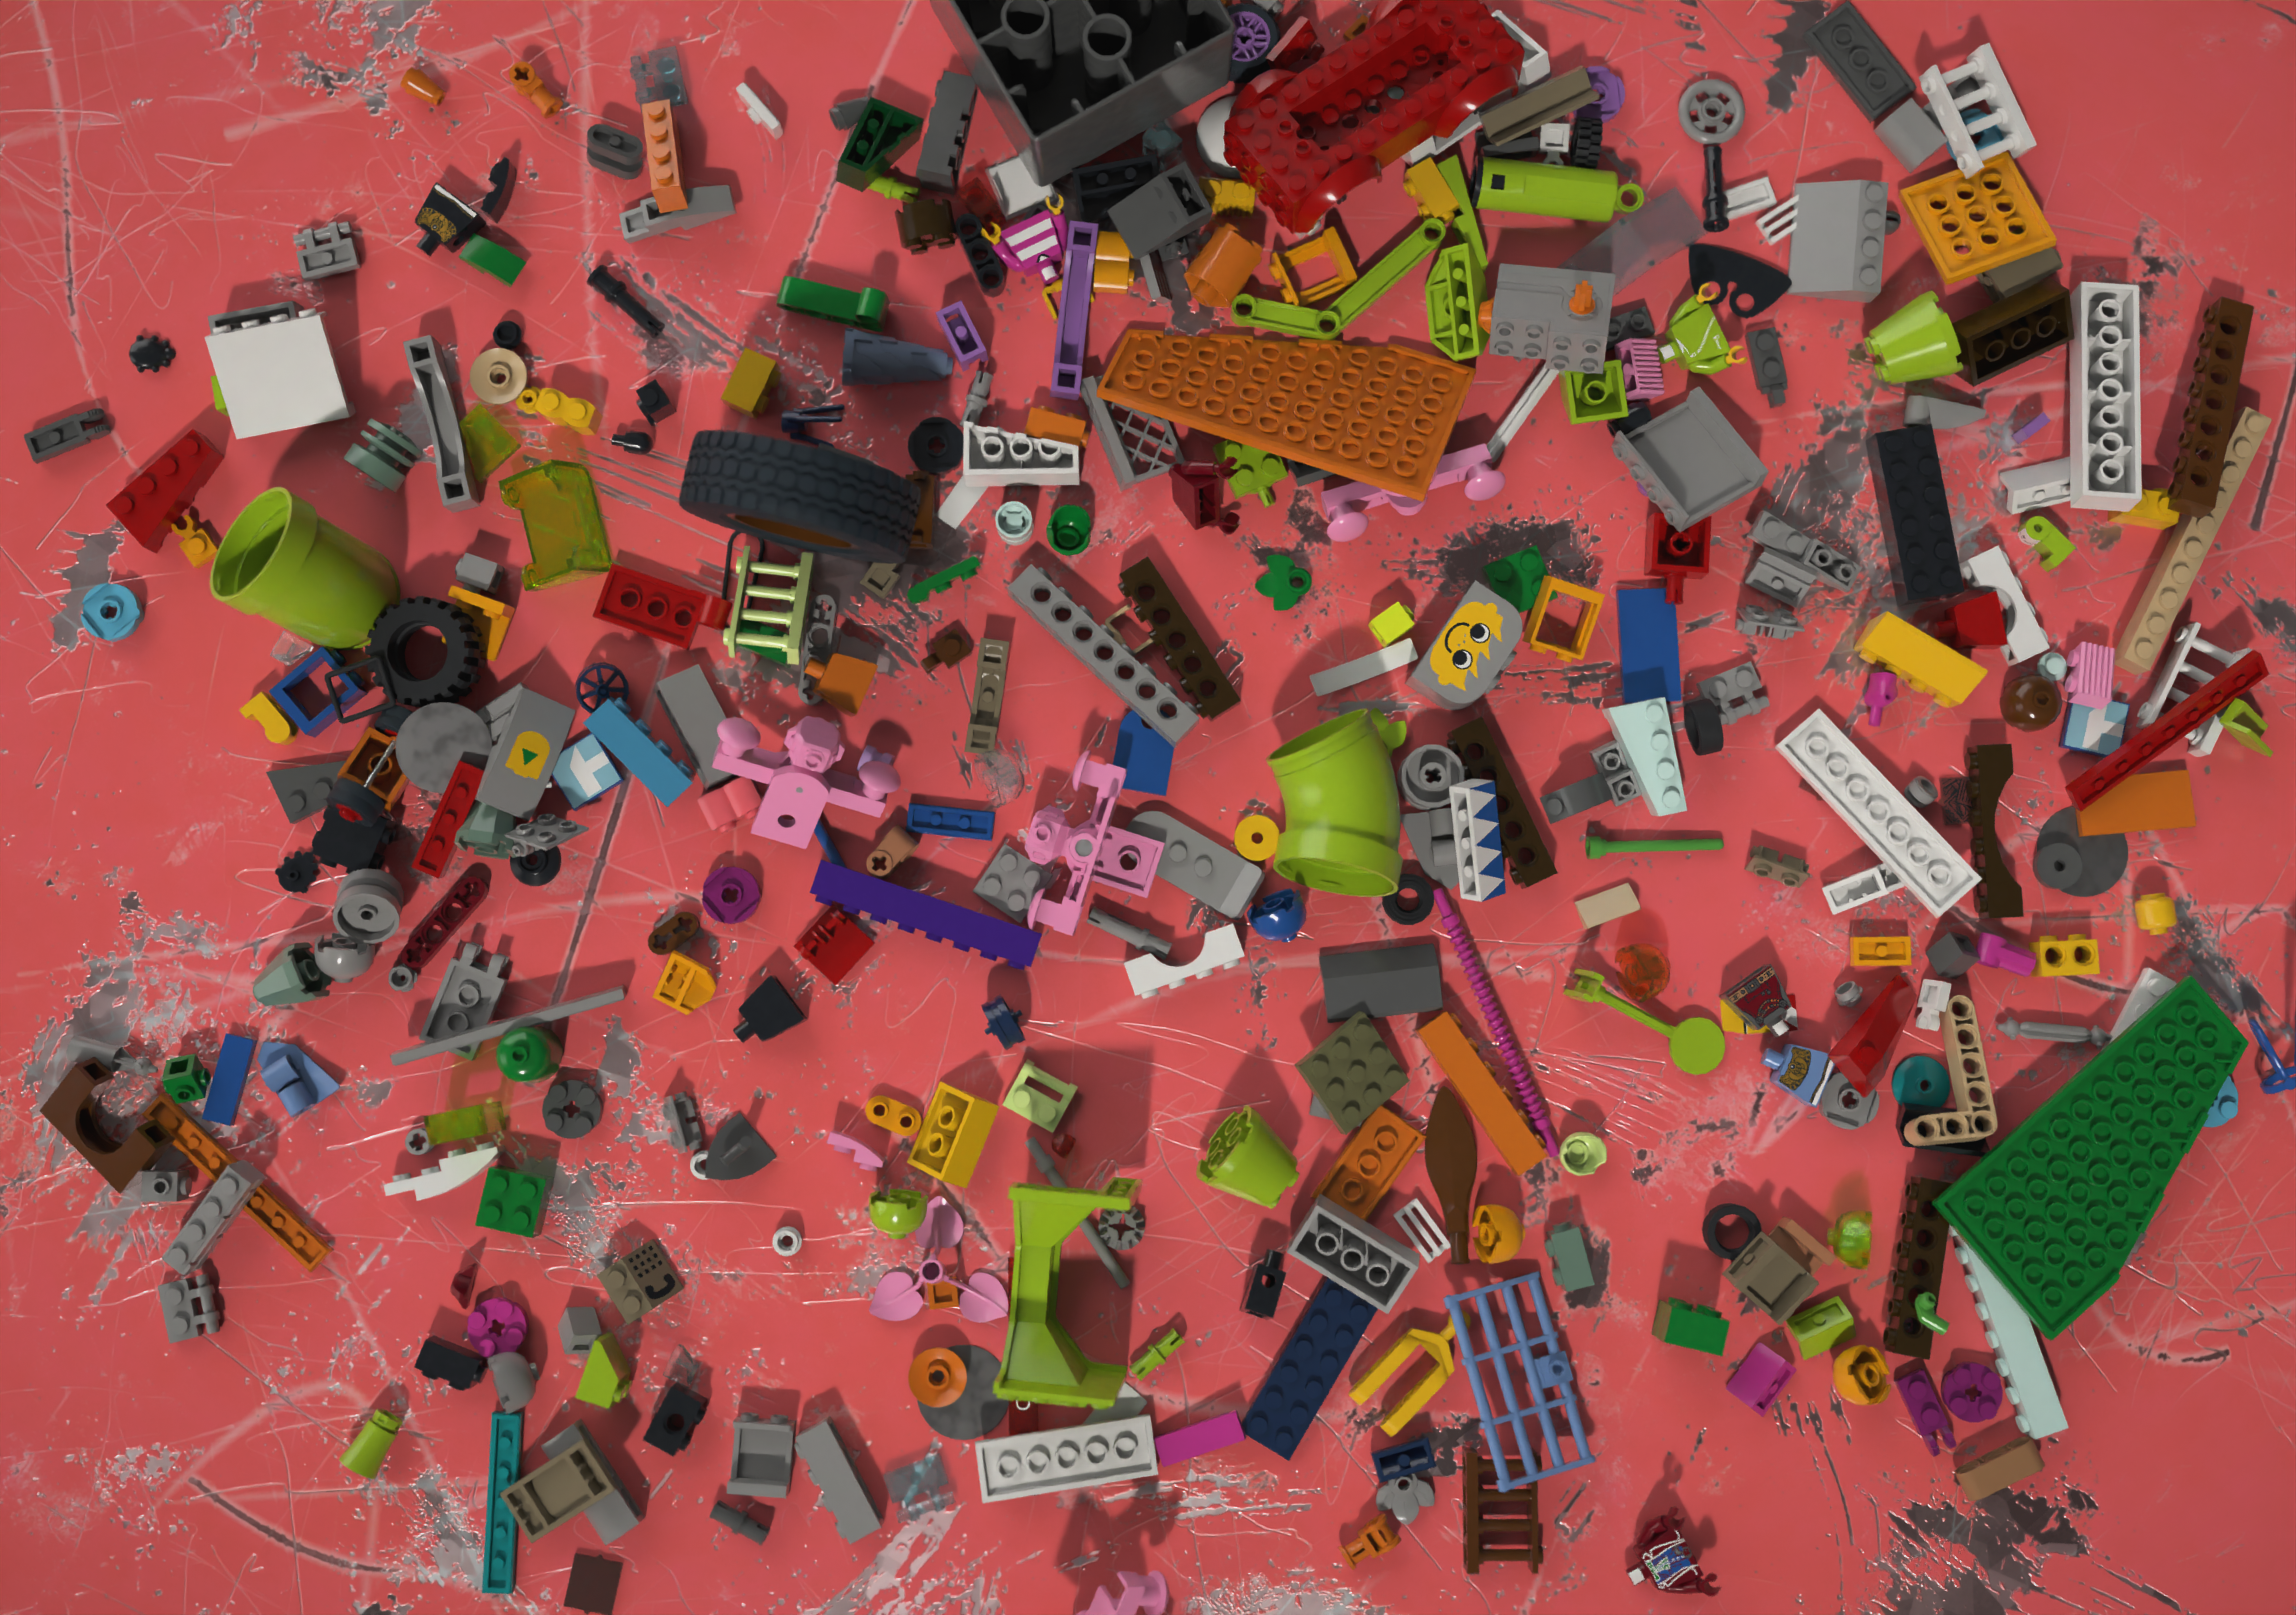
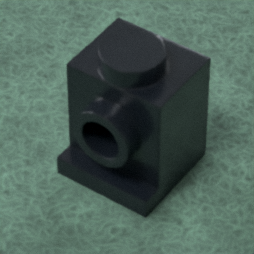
M656 379L636 390L640 397L636 403L651 426L676 412Z

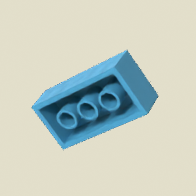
M611 696L583 724L668 807L693 783L694 778L691 775L694 771L682 759L677 762L670 755L673 750L662 739L657 742L650 735L652 729L641 718L636 721L629 714L632 709L620 697L615 700Z

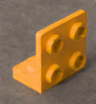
M451 585L448 596L456 599L455 605L462 608V612L469 614L474 619L473 626L479 627L482 632V636L478 638L479 642L485 643L486 652H480V657L496 661L515 608ZM443 635L442 643L447 644Z

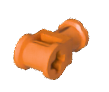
M521 61L512 65L509 70V77L517 93L525 96L532 104H535L541 110V115L545 119L553 117L563 105L561 98L555 97L545 87L543 81L535 74L533 67L529 63Z
M1384 1513L1374 1517L1362 1529L1357 1531L1358 1538L1346 1546L1340 1545L1338 1547L1352 1570L1356 1568L1357 1563L1369 1555L1374 1559L1380 1554L1389 1552L1401 1542L1400 1536L1395 1535L1386 1522L1387 1516ZM1379 1530H1381V1531L1383 1532V1534L1385 1535V1538L1382 1537V1535H1381V1533L1379 1532Z

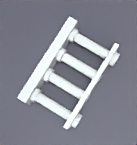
M1990 43L1979 46L1966 58L1968 63L1941 74L1936 64L1919 77L1921 88L1933 107L1956 156L1957 165L1963 171L1966 179L1983 169L1982 161L2009 150L2013 159L2037 145ZM1973 74L1980 89L1953 100L1946 84ZM1985 99L1992 114L1965 125L1958 110ZM1998 125L2004 140L1977 151L1970 135Z
M2194 622L2182 626L2175 634L2174 642L2176 643L2148 702H2145L2138 712L2139 721L2136 727L2140 729L2146 728L2162 717L2164 713L2160 712L2166 697L2181 703L2190 696L2172 687L2178 672L2203 684H2207L2215 678V676L2184 661L2190 647L2225 663L2226 668L2232 666L2251 652L2252 649L2245 648L2231 654L2197 637L2196 635L2201 626L2200 623ZM2230 704L2202 723L2199 728L2184 736L2191 743L2187 751L2188 753L2196 757L2211 754L2223 729L2219 720Z

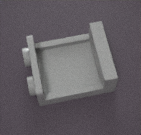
M741 1413V1417H737L733 1421L735 1431L731 1478L727 1482V1494L786 1498L788 1496L791 1485L796 1421L788 1420L786 1415H771L770 1419L759 1418L757 1413Z

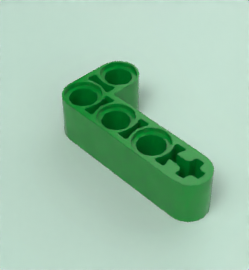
M784 276L776 305L790 312L870 331L883 332L890 302L886 293L874 288L864 287L862 292L859 293L800 278Z

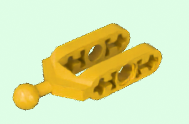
M1462 1310L1465 1324L1468 1330L1471 1324V1318L1466 1311ZM1451 1314L1448 1317V1325L1440 1333L1411 1327L1356 1382L1348 1393L1358 1405L1363 1404L1409 1357L1419 1344L1438 1361L1381 1421L1380 1427L1390 1437L1403 1428L1455 1371L1448 1341L1456 1334Z

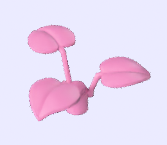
M937 1196L927 1204L925 1220L921 1227L915 1231L916 1239L921 1247H935L931 1259L924 1261L919 1268L920 1277L918 1282L914 1285L911 1276L904 1272H891L887 1274L876 1287L869 1312L878 1318L890 1321H902L912 1318L920 1311L923 1305V1298L917 1289L924 1282L938 1284L945 1281L964 1289L965 1291L959 1297V1308L965 1318L973 1322H989L1007 1316L1009 1303L1002 1284L988 1273L978 1272L973 1274L968 1285L946 1275V1267L941 1261L937 1260L941 1247L952 1248L958 1244L964 1233V1223L959 1213L942 1196Z

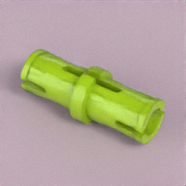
M879 176L867 187V189L884 194V197L887 199L893 197L909 204L917 202L918 199L907 195V193L916 196L920 194V188L898 182L897 178L893 176L889 178Z
M1172 1328L1159 1342L1148 1346L1149 1350L1134 1364L1130 1365L1129 1368L1142 1381L1155 1367L1166 1363V1358L1180 1345L1184 1344L1185 1340Z

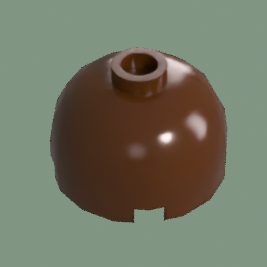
M2034 674L2020 676L2008 683L2003 692V697L2000 698L2001 714L2006 722L2024 732L2039 731L2051 725L2061 713L2063 703L2061 692L2056 684L2047 677Z

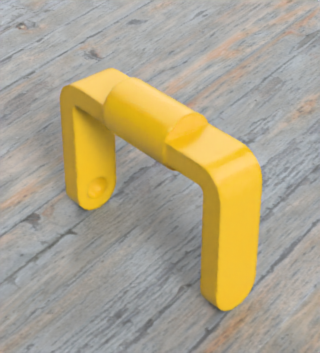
M1063 277L1053 281L1052 285L1044 288L1042 291V297L1053 320L1058 319L1047 295L1062 290ZM1091 291L1089 298L1090 303L1095 301Z

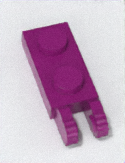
M1920 1368L1894 1380L1918 1434L1922 1436L1931 1455L1934 1457L1940 1454L1939 1446L1930 1433L1939 1429L1942 1439L1949 1449L1956 1447L1953 1434L1947 1426V1419L1924 1370Z

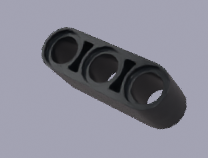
M970 213L961 215L955 225L961 247L983 294L988 297H997L1005 289L1004 275L989 240L981 234L983 227L978 217ZM966 226L976 228L973 234L966 235L962 233ZM978 251H984L988 254L983 260L973 258L974 254ZM990 276H996L999 279L998 283L992 286L985 284L984 281Z

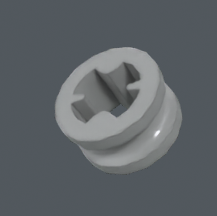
M414 1129L406 1136L405 1146L414 1155L426 1154L433 1149L436 1142L435 1136L429 1129ZM418 1133L420 1137H425L426 1142L422 1144V1150L420 1149L421 1146H415L414 1141L418 1139Z

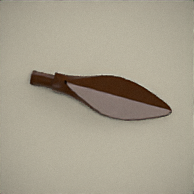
M1443 1086L1437 1094L1427 1126L1425 1163L1431 1183L1443 1210L1447 1235L1450 1236L1451 1264L1460 1265L1470 1263L1467 1235L1470 1234L1469 1208L1477 1172V1153L1472 1131L1452 1092Z

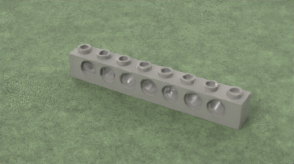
M1030 564L1007 588L1008 596L1169 744L1176 748L1198 725L1199 717L1197 714L1199 712L1188 701L1183 703L1176 697L1177 691L1167 682L1162 684L1155 677L1156 672L1147 663L1141 665L1134 658L1135 653L1130 647L1124 643L1119 645L1113 639L1114 634L1104 624L1101 626L1096 624L1092 620L1094 617L1092 613L1083 605L1078 607L1072 602V595L1062 586L1057 588L1050 581L1052 579L1051 576L1043 568L1039 567L1036 569ZM1044 591L1050 595V598L1045 602H1039L1034 598L1038 592ZM1065 610L1071 614V617L1066 621H1060L1055 615L1059 611ZM1086 629L1091 632L1092 636L1088 640H1080L1076 634L1078 631ZM1106 648L1112 651L1113 656L1103 660L1098 657L1097 652ZM1122 668H1130L1134 675L1129 679H1123L1118 675V671ZM1143 687H1150L1154 690L1155 695L1151 698H1143L1139 694V690ZM1164 706H1171L1175 709L1176 714L1171 718H1166L1162 716L1160 710Z

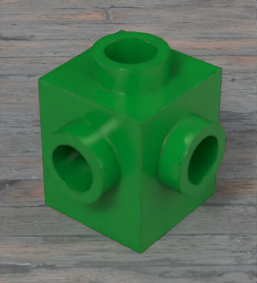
M195 1053L167 1059L162 1082L165 1092L170 1093L175 1103L179 1104L205 1098L207 1086L211 1083V1076L209 1070L203 1067Z

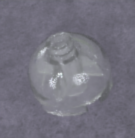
M997 748L976 755L977 759H974L975 771L981 787L985 784L991 794L986 795L991 804L996 808H1000L1017 799L1023 792L1025 786L1024 775L1027 774V768L1021 758L1017 759L1013 753L1005 749Z

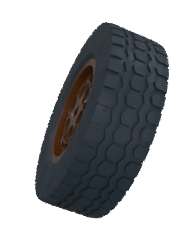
M704 430L696 433L692 441L689 461H687L679 495V506L699 518L738 532L827 555L887 564L903 563L906 560L921 501V489L917 485L895 473L888 472L872 464L787 440L723 430Z

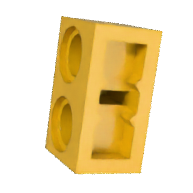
M2086 934L2067 935V941H2058L2057 935L2039 936V942L2029 943V951L2036 953V964L2031 971V977L2100 974L2097 939L2086 940ZM2077 947L2082 951V959L2079 962L2074 956ZM2048 949H2050L2054 954V958L2051 963H2049L2045 957L2046 951Z

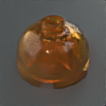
M1636 943L1625 946L1617 951L1615 963L1619 962L1621 972H1616L1617 979L1629 998L1632 1000L1638 998L1639 1002L1642 1003L1653 999L1667 988L1670 981L1671 966L1669 959L1657 947L1646 943Z

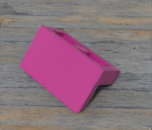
M1758 1343L1726 1386V1389L1763 1417L1797 1369L1767 1346Z

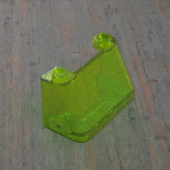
M550 459L498 481L504 504L511 509L520 510L533 560V563L526 564L522 568L521 580L525 591L536 592L609 572L612 560L592 479L585 466L580 463Z

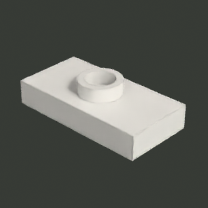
M741 83L736 88V91L741 101L749 108L746 111L749 117L757 125L761 122L776 140L784 134L780 121L746 83Z

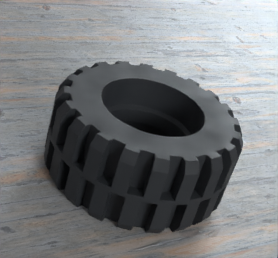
M417 596L415 599L409 597L401 599L400 605L391 604L385 608L388 614L386 616L378 615L374 621L377 624L376 629L369 630L367 637L372 639L370 646H365V654L370 655V657L378 655L382 658L397 702L404 705L423 707L439 702L457 703L459 702V696L466 697L472 691L469 685L471 683L477 684L481 676L477 672L479 667L484 668L486 661L480 657V652H486L485 643L479 642L478 637L482 636V632L479 627L473 626L474 619L469 614L462 612V608L454 604L426 596ZM425 626H433L438 628L445 637L447 658L442 669L434 677L428 680H420L415 678L408 670L405 662V648L408 640L417 630ZM377 661L368 664V671L375 672L376 674L372 680L376 686L383 687V693L388 696Z

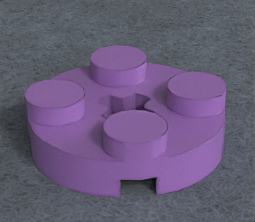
M1592 66L1585 68L1592 90L1595 89L1597 93L1603 94V98H1600L1599 102L1593 101L1572 111L1576 120L1578 117L1600 118L1603 124L1607 123L1617 116L1624 103V84L1618 76L1615 77L1605 67Z

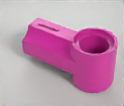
M1981 932L1976 946V951L1981 959L1976 963L1992 968L1999 967L2024 977L2029 976L2036 964V953L2008 944L2006 939Z

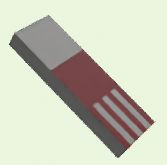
M1157 249L1141 257L1140 262L1151 299L1165 304L1172 301V296Z

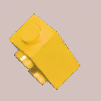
M1429 157L1406 170L1403 188L1410 198L1414 197L1417 202V210L1420 217L1424 221L1429 218H1436L1441 220L1444 225L1452 221L1456 217L1455 214L1459 203L1432 158Z

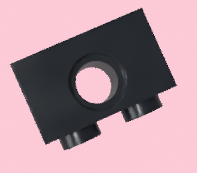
M676 1382L671 1386L642 1440L673 1457L679 1450L685 1451L693 1437L689 1433L694 1423L699 1425L707 1412V1409L703 1407L707 1398ZM672 1414H680L684 1418L683 1427L673 1425L671 1421Z

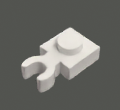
M1546 123L1540 126L1539 153L1547 154L1542 163L1564 165L1559 156L1560 154L1568 153L1570 124Z
M1923 979L1917 1007L1922 1008V1012L1916 1019V1027L1938 1031L1940 1027L1939 1012L1946 1011L1952 984L1944 981Z

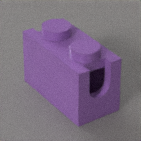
M961 300L935 312L938 323L963 372L968 370L969 364L977 359H981L982 362L988 360L987 351ZM958 314L959 317L946 322L948 317Z

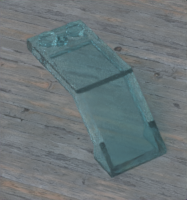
M1674 187L1621 218L1557 268L1616 274L1614 297L1654 266L1681 250L1689 248L1705 236L1708 231L1704 229L1700 220L1677 188Z

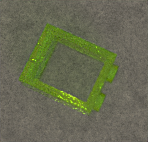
M501 1101L424 1116L429 1146L506 1130Z

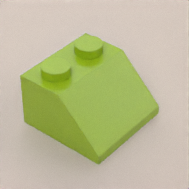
M1621 359L1604 362L1603 374H1588L1566 370L1558 373L1562 402L1571 425L1629 416Z
M607 1332L595 1339L575 1396L577 1399L610 1409L617 1402L620 1403L623 1397L626 1398L632 1385V1380H629L631 1369L613 1333Z

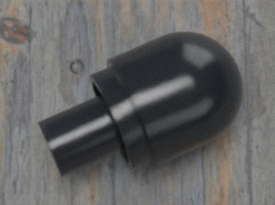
M631 430L630 432L626 431L625 435L613 434L612 445L623 446L624 451L631 454L645 455L651 451L653 440L645 432Z

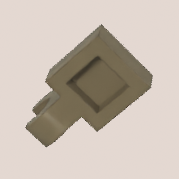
M874 562L860 583L885 600L900 579V576L894 571L901 563L882 564Z

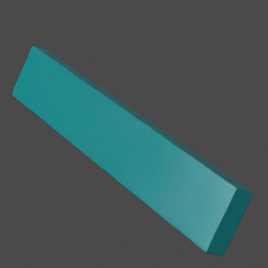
M505 1411L492 1412L482 1593L512 1594L514 1592L518 1522L499 1493L520 1480L524 1412H512L507 1415Z

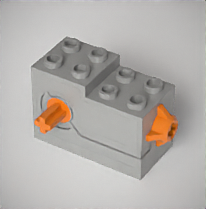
M1500 263L1495 297L1480 304L1478 315L1479 326L1490 334L1489 354L1546 359L1545 369L1603 374L1616 274Z

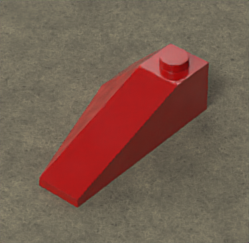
M1896 975L1827 1055L1863 1098H1866L1884 1078L1917 998V995L1900 975Z

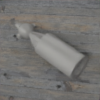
M75 1035L67 1048L66 1057L69 1061L81 1063L96 1057L110 1072L134 1069L139 1075H147L158 1071V1068L147 1058L136 1060L123 1047Z

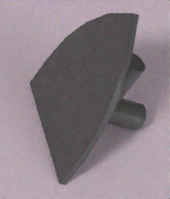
M739 1112L719 1130L711 1143L706 1159L705 1178L716 1180L740 1179L759 1171L777 1156Z

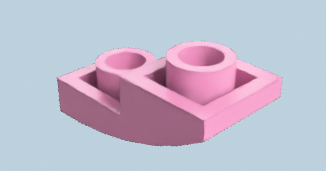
M830 1132L827 1144L834 1145L833 1150L851 1154V1149L856 1150L853 1162L860 1163L859 1168L877 1171V1167L882 1168L885 1166L886 1160L866 1143L841 1132Z

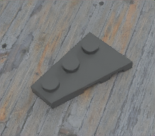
M346 761L266 772L290 823L296 824L326 809L329 805L326 798L337 782L338 773Z

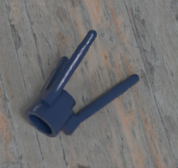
M839 404L804 409L793 408V411L784 410L781 420L782 432L790 433L791 439L803 440L818 446L820 443L834 447L831 443L802 434V431H807L808 422H841L842 417L808 416V414L843 410L845 406Z

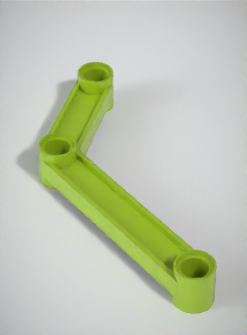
M1436 218L1425 220L1417 230L1324 311L1255 298L1249 294H1240L1232 302L1231 319L1238 326H1252L1317 340H1334L1411 270L1440 247L1446 233L1445 225ZM1432 230L1437 233L1438 238L1429 239L1426 237L1425 232ZM1245 305L1250 308L1251 312L1247 315H1241L1237 312L1236 308ZM1322 322H1330L1334 326V330L1330 332L1323 331L1320 324Z

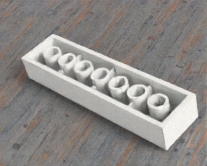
M2081 281L2070 295L2074 339L2070 341V508L2129 512L2142 500L2139 285Z

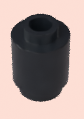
M1642 401L1638 403L1632 402L1627 405L1628 417L1609 420L1607 428L1614 438L1620 430L1626 435L1652 420L1649 409Z

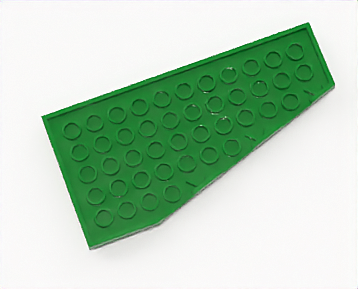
M2191 975L2185 976L1931 1202L2048 1340H2054L2117 1283L2122 1266L2140 1234H2144L2165 1196L2163 1194L2184 1154H2188L2209 1116L2207 1113L2227 1076L2233 1073L2249 1044L2247 1039Z

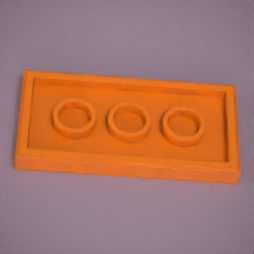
M2189 770L2132 774L2080 812L2075 808L2079 837L2196 827Z
M1382 1104L1365 1119L1311 1197L1316 1200L1318 1195L1322 1194L1366 1221L1426 1136Z

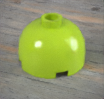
M890 1189L889 1195L881 1196V1190L870 1193L869 1196L870 1219L873 1225L880 1231L888 1233L889 1238L903 1239L907 1233H912L921 1227L926 1217L928 1196L925 1195L921 1198V1192L908 1189Z

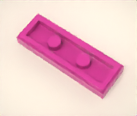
M1236 1409L1155 1436L1154 1443L1162 1466L1165 1467L1244 1441L1247 1437Z

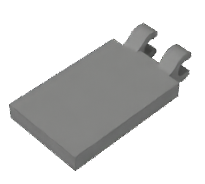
M471 942V944L467 943L461 959L451 958L419 1039L427 1042L490 1024L508 979L501 977V974L506 968L510 957L501 953L493 954L488 967L476 962L483 946ZM483 1041L449 1050V1052L473 1061L476 1060Z

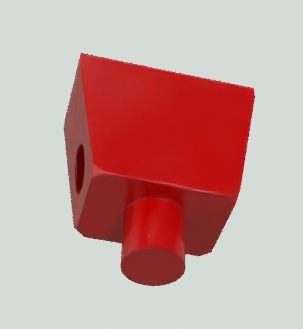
M1997 591L1952 606L1944 612L1945 621L1933 623L1935 638L1949 637L1952 649H1997L2008 644Z

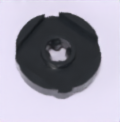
M931 417L920 422V425L912 431L908 440L909 454L920 471L930 472V475H944L959 468L963 459L964 438L960 429L950 420L943 417ZM936 439H939L941 444H945V448L941 449L940 453H935L934 450L929 449V445H933Z

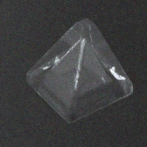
M283 631L270 656L290 666L311 652L314 646Z
M678 1344L671 1354L663 1376L689 1388L699 1364L683 1345Z

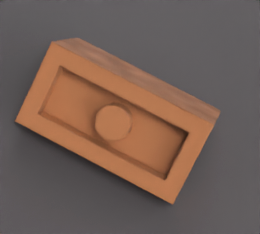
M1783 1216L1768 1235L1770 1239L1812 1276L1822 1264L1830 1266L1837 1258L1790 1218Z

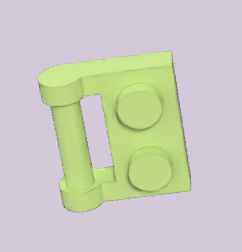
M1027 1059L1002 1105L1053 1133L1078 1086L1072 1083L1070 1085L1035 1067V1063ZM1029 1076L1064 1095L1060 1103L1025 1084L1027 1077Z

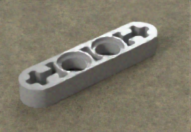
M825 594L816 596L810 605L798 687L800 699L810 706H816L824 699L814 695L813 700H809V696L804 694L805 690L811 688L812 681L806 679V675L809 674L804 673L803 670L810 656L821 657L825 663L827 656L832 653L838 607L834 599ZM823 601H827L828 606L832 607L831 611H826L824 618L826 622L830 621L829 626L824 623H814L815 619L821 621V612L817 609V606H822ZM817 629H825L828 633L827 640L822 644L815 643L812 639L813 632Z

